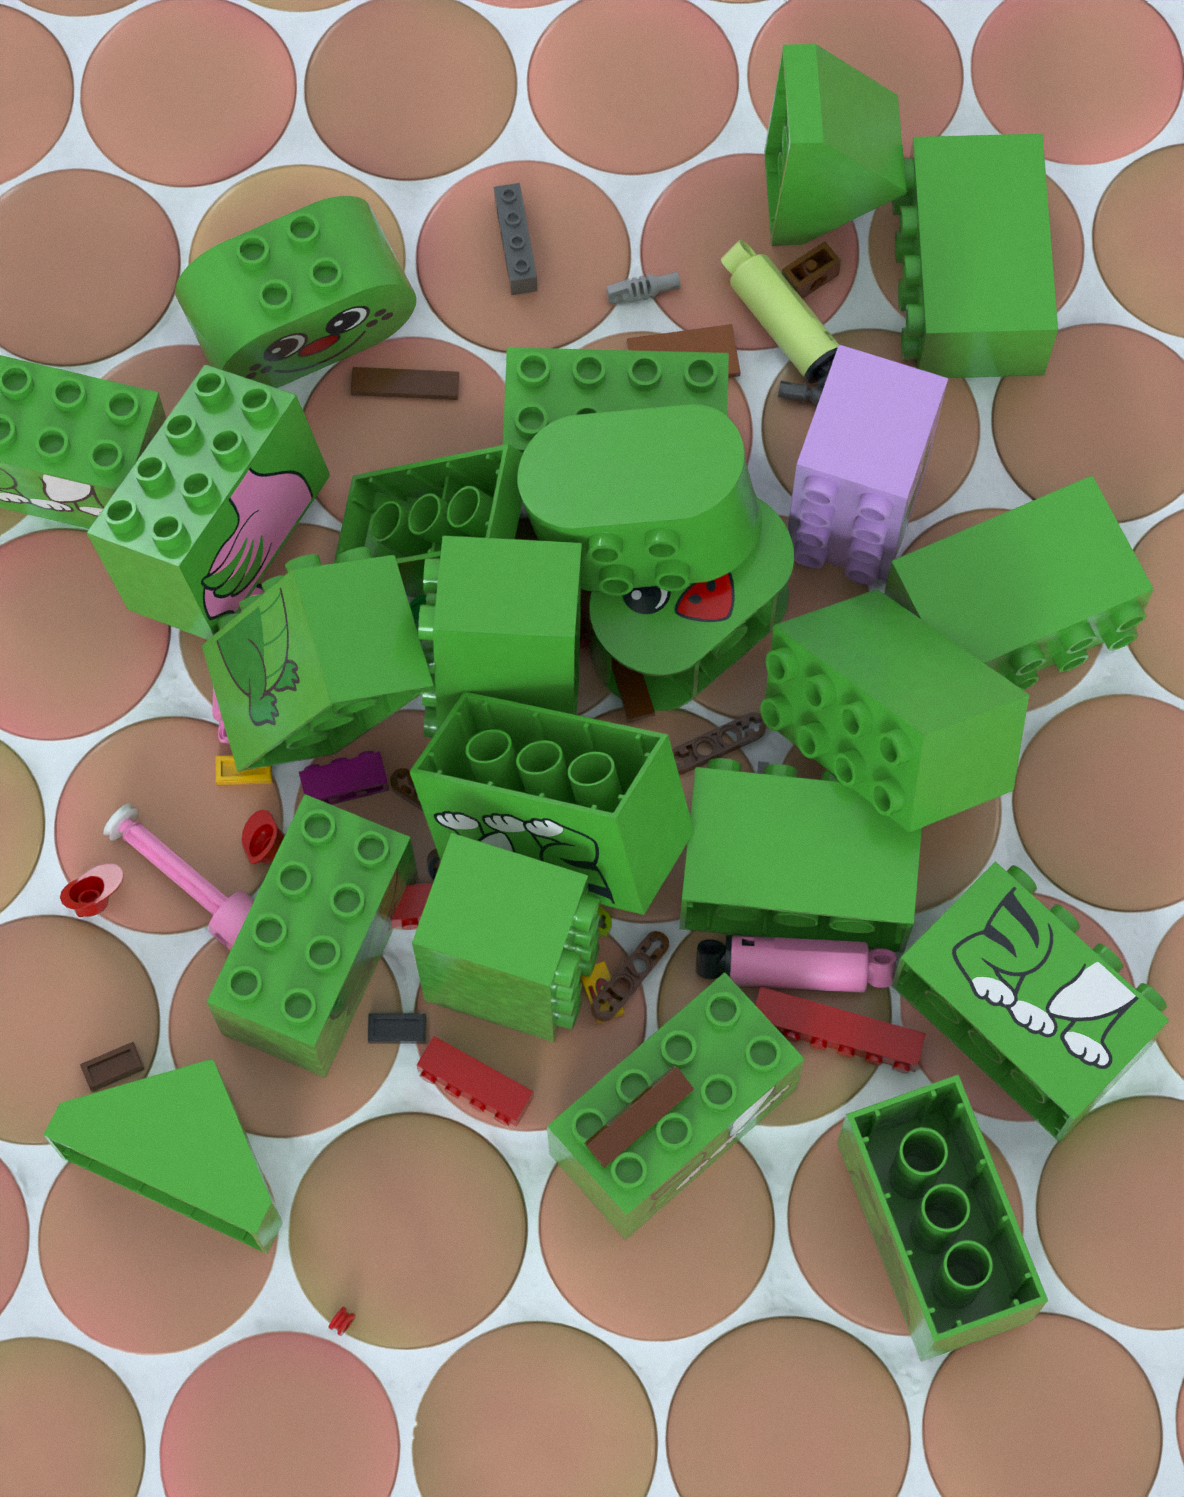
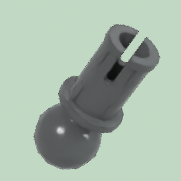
M781 380L778 397L799 400L802 404H804V399H809L813 405L817 406L823 389L820 385L809 389L806 382L804 385Z

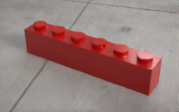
M764 987L759 989L755 1003L756 1007L788 1041L798 1042L799 1039L810 1042L809 1045L813 1048L826 1050L827 1047L838 1050L837 1053L848 1058H853L854 1055L860 1056L872 1065L881 1066L882 1063L893 1066V1070L900 1073L908 1074L910 1071H916L926 1033Z

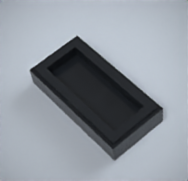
M368 1014V1044H425L426 1014Z

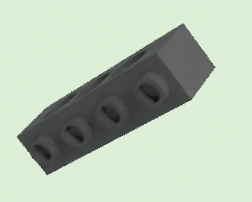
M520 183L494 187L495 206L511 295L537 291V275Z

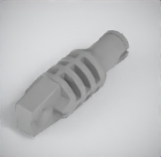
M678 272L662 276L647 274V277L639 276V279L633 277L632 280L625 279L606 287L609 304L631 303L635 299L636 301H640L641 298L645 300L649 296L654 298L663 291L680 289V278Z

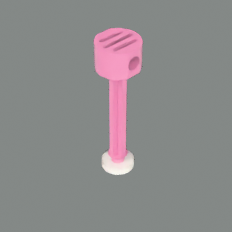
M127 803L120 807L106 823L103 834L105 836L110 835V841H115L123 836L124 841H127L213 915L209 923V933L231 951L254 899L244 891H238L227 898L141 825V822H135L139 813L138 808L132 809V803Z

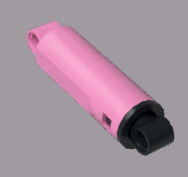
M726 935L725 945L720 941L712 939L701 941L698 944L696 973L706 979H716L725 972L737 986L865 992L867 982L878 988H886L893 984L897 957L893 951L885 948H876L869 952L868 944L861 941Z

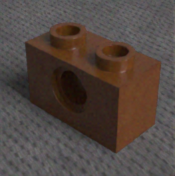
M824 241L784 267L782 274L803 299L839 275L841 260L827 242Z

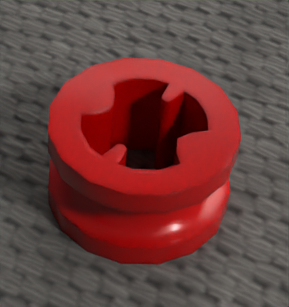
M343 1306L333 1317L328 1328L331 1330L336 1329L338 1331L337 1334L342 1336L350 1327L356 1315L354 1313H347V1308Z

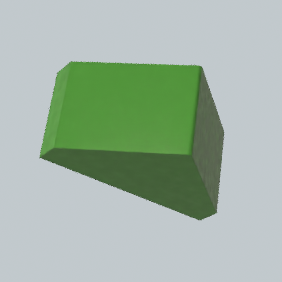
M790 44L782 46L764 150L771 246L803 245L907 193L898 95L817 44Z
M509 444L353 475L334 563H337L336 557L339 554L359 547H368L372 558L395 555L406 595L415 598L427 595L423 589L425 559H440L442 536L515 539L522 505L517 475L523 452Z
M213 1060L202 1061L62 1102L58 1105L43 1134L61 1158L265 1254H268L283 1224L230 1092Z

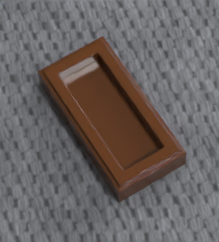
M134 1042L80 1064L91 1092L145 1070Z

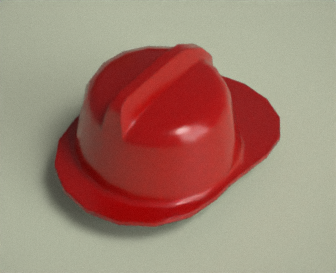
M268 810L256 811L250 816L242 831V845L251 864L259 862L271 865L285 836L277 827L272 814Z
M101 864L67 884L61 891L60 900L65 907L73 909L78 917L98 915L107 907L109 896L123 882V871L116 864Z

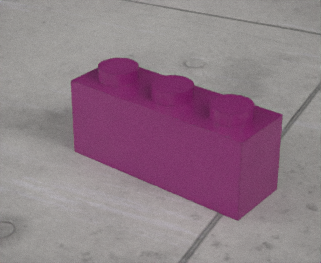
M364 751L355 758L347 759L346 757L332 760L331 764L323 766L312 764L306 766L303 771H299L304 794L330 805L389 791L380 751L375 753L374 751Z

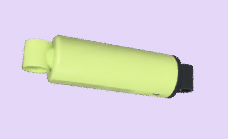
M739 240L721 258L722 264L733 274L730 278V286L808 383L818 382L823 389L839 346L838 342L772 260L765 254L757 255L746 242Z

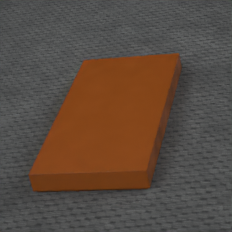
M732 324L627 338L628 350L729 353L728 378L740 376L741 373Z

